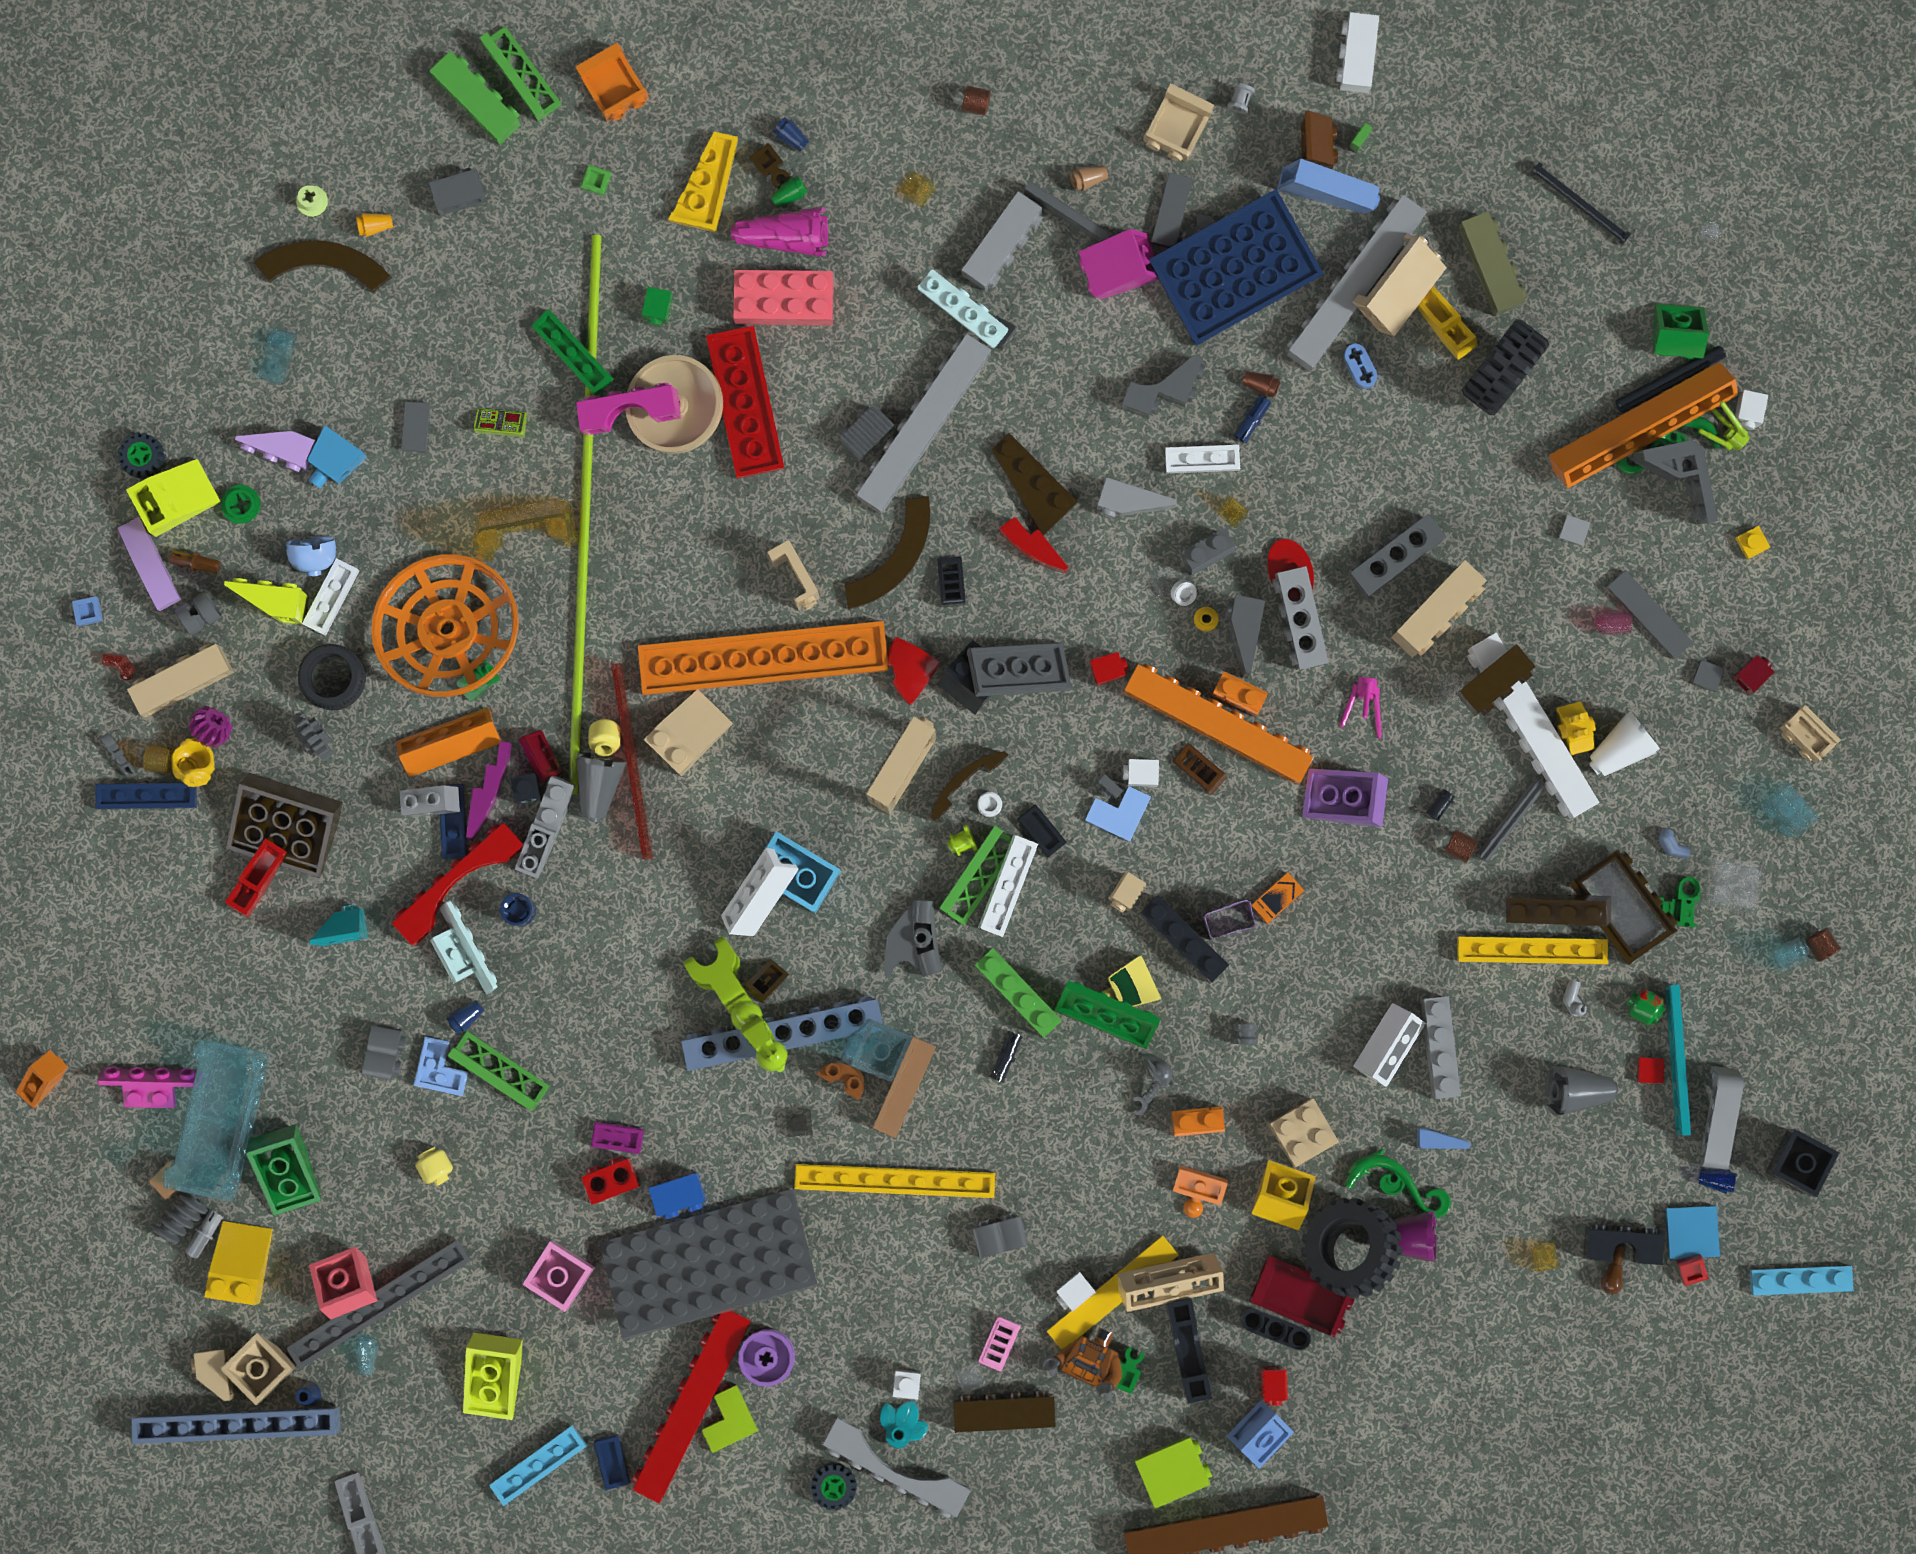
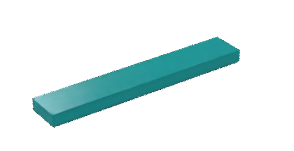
M1680 984L1667 985L1665 987L1675 1128L1677 1135H1691Z

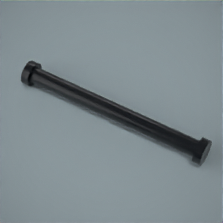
M1539 162L1530 173L1531 175H1537L1619 239L1618 243L1623 245L1631 235L1629 231L1625 232L1545 170L1542 167V163Z

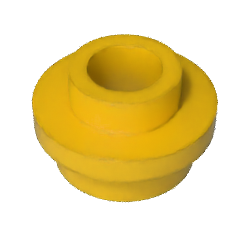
M1202 607L1194 615L1195 626L1204 632L1213 630L1219 621L1217 612L1210 607ZM1209 615L1211 617V621L1209 623H1204L1202 621V616Z

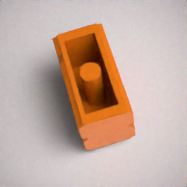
M1223 671L1211 696L1241 711L1245 710L1247 714L1256 718L1268 692Z
M1222 1106L1171 1111L1173 1136L1175 1137L1225 1132Z

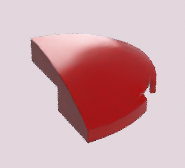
M894 637L888 653V666H893V674L895 676L891 681L900 697L908 705H911L932 678L941 662L917 646L899 637Z

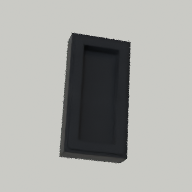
M1036 804L1017 819L1018 823L1032 840L1038 844V847L1047 858L1067 843Z

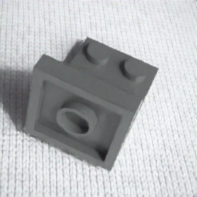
M1693 440L1633 453L1634 463L1668 481L1683 477L1688 478V482L1685 483L1686 492L1692 498L1693 506L1690 507L1692 519L1697 521V525L1718 521L1704 448Z

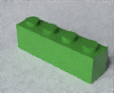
M449 51L429 70L432 77L501 145L521 126L518 120L520 115L511 105L506 107L501 102L503 98L494 88L489 90L484 85L486 81L477 71L472 73L467 68L469 64L460 54L455 56Z
M994 948L975 964V967L1042 1038L1062 1021Z

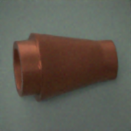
M1246 371L1242 385L1251 388L1266 398H1274L1280 386V379L1276 378V375Z

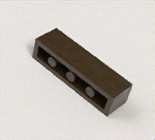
M1511 893L1506 898V923L1607 926L1611 922V896Z
M1048 1390L1033 1391L1034 1396H1024L1023 1392H1009L1008 1397H998V1393L983 1394V1398L973 1399L972 1394L958 1395V1400H953L955 1433L1056 1427L1054 1395H1049Z

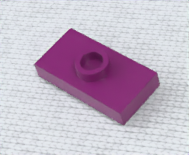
M594 1122L591 1147L641 1154L645 1129Z

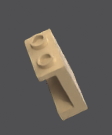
M1170 84L1161 106L1144 135L1143 141L1147 142L1146 145L1152 150L1159 151L1161 149L1167 152L1168 157L1174 161L1181 162L1183 160L1187 162L1213 112L1214 104Z
M788 540L768 551L769 559L774 568L788 561L805 593L794 599L798 610L804 608L806 611L817 605L816 600L820 598L818 590L790 541Z

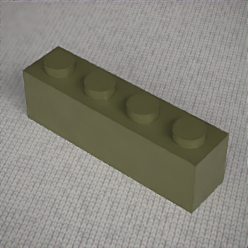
M1488 211L1462 221L1458 227L1494 316L1521 307L1527 297L1526 291L1522 284H1518L1516 279L1517 269L1513 262H1509L1506 254L1508 253V248L1504 239L1500 240L1497 233L1499 226L1495 217H1491Z

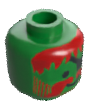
M1648 989L1641 990L1639 994L1634 992L1627 1002V1005L1630 1006L1628 1014L1631 1018L1645 1026H1649L1652 1023L1656 1025L1666 1009L1663 1006L1664 1000Z

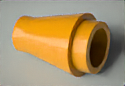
M361 213V216H356L359 236L365 235L368 237L393 228L391 214Z

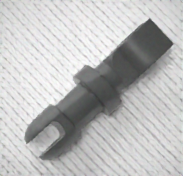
M106 733L100 737V740L111 754V760L113 762L116 761L122 774L125 777H129L125 771L126 768H129L134 774L135 769L124 757L125 752L123 749L120 750L110 734Z

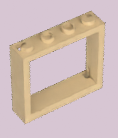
M923 716L919 719L916 717L912 718L866 795L869 803L887 814H891L936 740V729L933 728L934 723Z

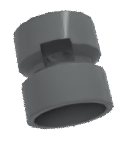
M206 591L193 597L191 604L185 602L175 609L178 618L192 636L202 631L204 624L211 625L222 618L219 609Z

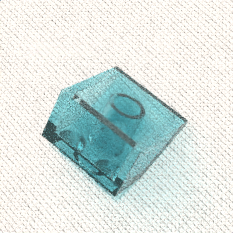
M868 1019L850 1035L840 1059L852 1067L893 1082L913 1036Z

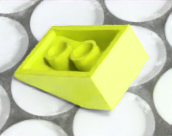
M481 1333L472 1334L466 1347L463 1413L513 1420L522 1361L523 1339Z

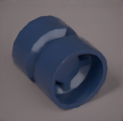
M513 893L503 899L500 905V913L505 922L513 926L523 927L530 924L535 918L536 907L531 898L523 894Z

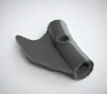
M913 900V904L887 935L885 947V977H890L900 961L911 963L919 970L922 977L944 970L936 939L935 902ZM919 934L926 936V940L923 943L917 941Z

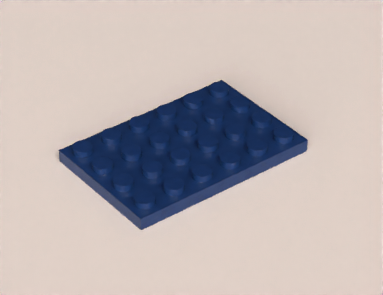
M1277 188L1149 259L1150 266L1156 273L1160 284L1195 347L1324 275Z

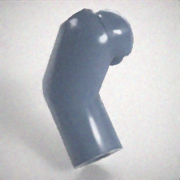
M1662 829L1658 840L1663 851L1667 855L1688 859L1690 847L1677 844L1671 829Z

